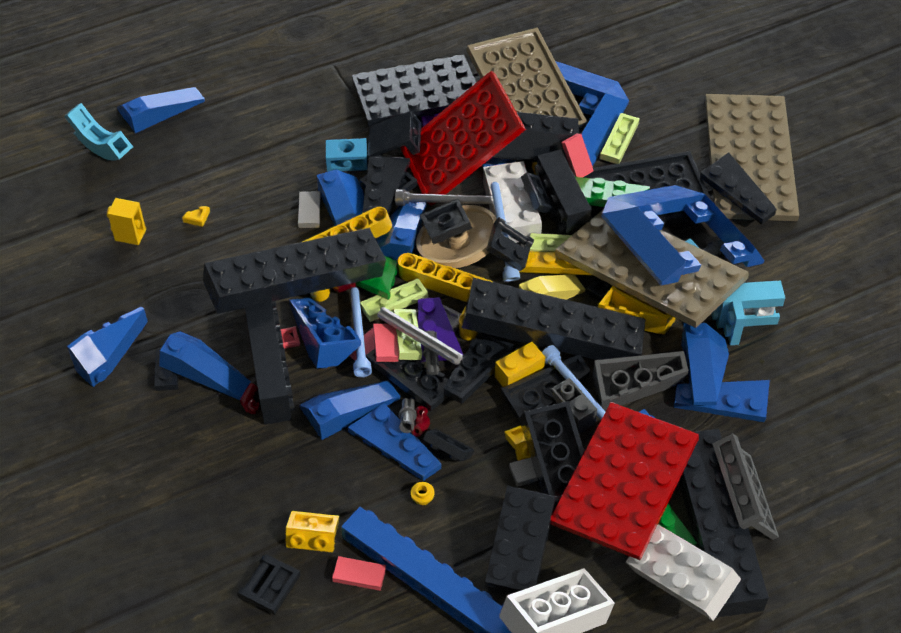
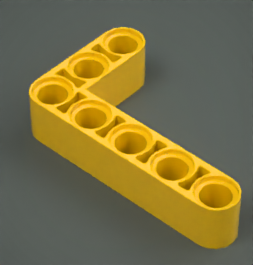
M376 207L305 241L370 228L373 236L378 238L391 230L392 222L385 208ZM320 290L312 292L310 295L314 301L322 302L329 297L330 290Z
M404 253L398 258V272L402 280L411 282L419 279L425 288L467 302L473 278L492 282L491 280L438 264L412 253ZM464 308L459 318V334L462 339L471 341L476 338L477 332L462 328Z

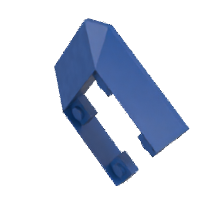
M555 61L572 94L583 97L579 104L581 111L592 116L581 135L593 167L620 113H623L629 104V100L619 82Z
M676 185L608 197L601 216L661 286L679 282L681 275L699 272L701 264L689 251L678 253L660 232L664 223L657 215L684 211L695 224L705 222L724 242L720 251L732 264L742 262L746 267L763 264L764 259L753 244L706 194Z

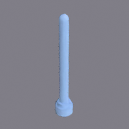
M493 182L491 190L496 218L501 217L505 220L500 187L498 182ZM501 231V234L509 238L506 233ZM505 262L504 271L502 272L503 281L519 280V270Z
M353 287L350 290L354 331L362 341L361 345L356 349L357 359L353 364L355 376L367 377L372 373L371 363L365 355L359 290Z
M554 345L545 348L542 351L545 356V363L554 366L565 379L570 378L597 408V416L602 420L605 414L604 409L560 360L561 356Z

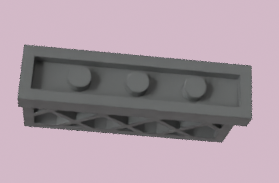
M731 434L713 443L739 526L743 529L752 526L772 540L778 538L779 535L751 455L741 449L738 437L735 434Z

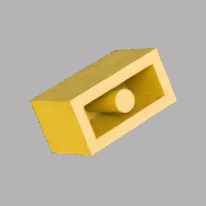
M115 198L112 206H109L107 210V218H109L115 241L139 245L146 231L140 203Z
M530 342L495 362V378L502 387H505L540 372L545 367V356L533 342Z

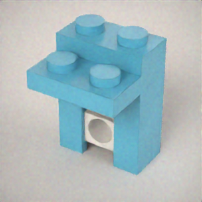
M781 281L743 283L711 313L712 319L716 320L717 328H724V335L729 338L730 345H739L744 326L778 324L780 315L776 313L775 307L783 306L785 301Z

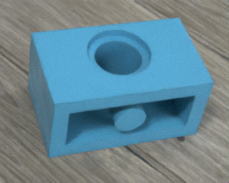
M366 138L326 140L327 172L335 169L339 171L368 170Z

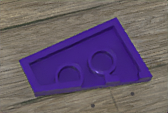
M440 298L418 299L419 329L424 332L430 330L437 332V339L463 355ZM421 344L422 358L420 362H426V358L423 356L424 345ZM440 355L438 356L439 361L447 360Z

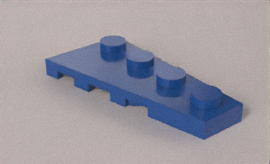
M770 380L722 382L717 405H693L689 383L677 384L674 408L765 422Z
M385 403L348 427L350 434L353 436L357 435L370 447L374 446L385 457L394 459L399 463V466L422 481L441 469V463L412 432L403 433L400 430V419Z

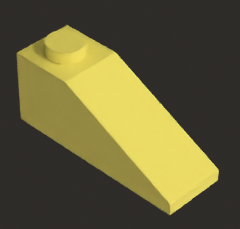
M574 274L539 276L519 284V289L565 300L585 292V288Z

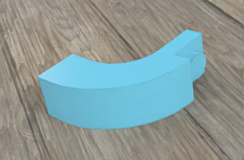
M82 103L75 106L64 116L76 131L73 134L89 150L104 159L118 160L133 148L121 131L112 133L102 128Z

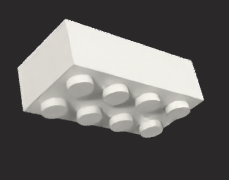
M524 161L483 167V185L486 196H492L491 184L493 182H498L506 224L525 236H530V233L541 234L542 222L539 212L532 207L531 200L521 180V176L527 172ZM494 203L489 204L490 211L496 217ZM509 236V239H511L515 243H519L517 240Z
M657 525L641 560L629 557L626 561L635 573L714 621L741 581V578L733 568L660 525Z
M584 568L508 595L499 617L512 633H583L606 624L615 603Z

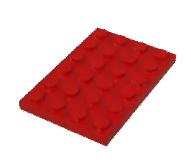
M490 71L421 128L420 153L412 155L405 145L400 148L405 158H410L409 166L414 177L417 179L422 194L446 195L526 129L496 74ZM427 202V203H428L429 205H431V206L435 204V203Z
M610 402L551 516L550 524L641 560L699 440V434Z

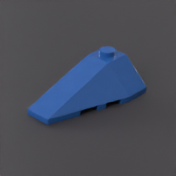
M196 87L138 97L118 106L117 110L132 130L137 133L203 103L205 99Z
M337 169L317 175L318 191H320L321 198L334 226L363 213L364 193L357 177Z
M410 202L405 204V206H398L390 217L392 222L391 230L375 238L384 256L398 260L399 256L404 253L414 254L417 236L422 225L420 214L425 213L427 202Z
M311 298L289 300V305L306 350L316 368L338 366L361 345L362 341L351 327H343L340 324V319L328 316L326 309Z
M139 307L120 316L118 321L113 324L107 322L102 325V329L96 332L90 330L67 346L76 372L92 387L104 381L111 374L148 321L144 308Z
M684 323L681 345L687 363V375L693 405H717L729 357L726 339L706 323H701L696 328Z
M181 331L170 334L160 350V367L238 400L241 399L247 386L251 383L249 379L200 339Z
M388 380L321 394L300 404L299 407L323 440L352 425L383 403L388 406L399 400L400 395Z

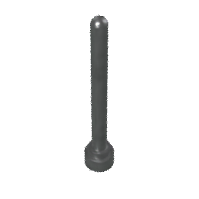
M396 189L395 193L396 206H405V204L410 202L449 203L456 199H459L460 203L466 204L494 203L493 196L410 194L406 189Z

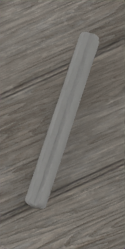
M380 308L377 314L380 319L455 365L460 364V361L463 359L462 354L387 308Z

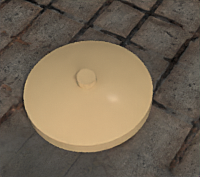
M463 205L462 207L471 223L472 229L434 245L425 226H423L416 240L420 257L453 268H461L479 261L489 253L486 248L496 220L495 215L484 207Z

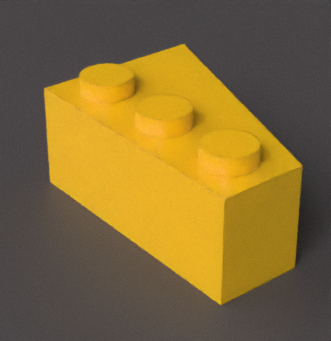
M615 286L611 287L598 304L599 308L645 318L644 331L665 335L676 319Z

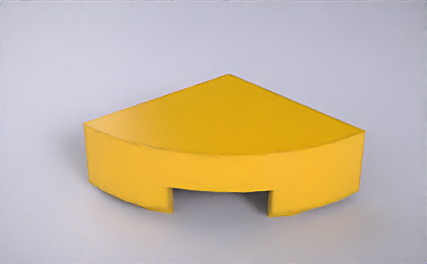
M201 206L199 209L186 212L182 217L183 222L203 227L210 213V208Z

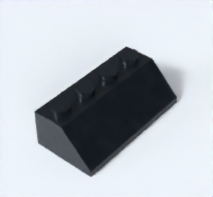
M517 112L526 130L493 156V158L537 162L538 155L561 150L567 161L561 142L577 133L579 134L578 118Z

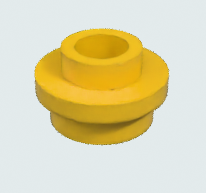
M427 482L416 483L411 489V498L419 505H426L434 498V488ZM419 491H426V493L420 494Z

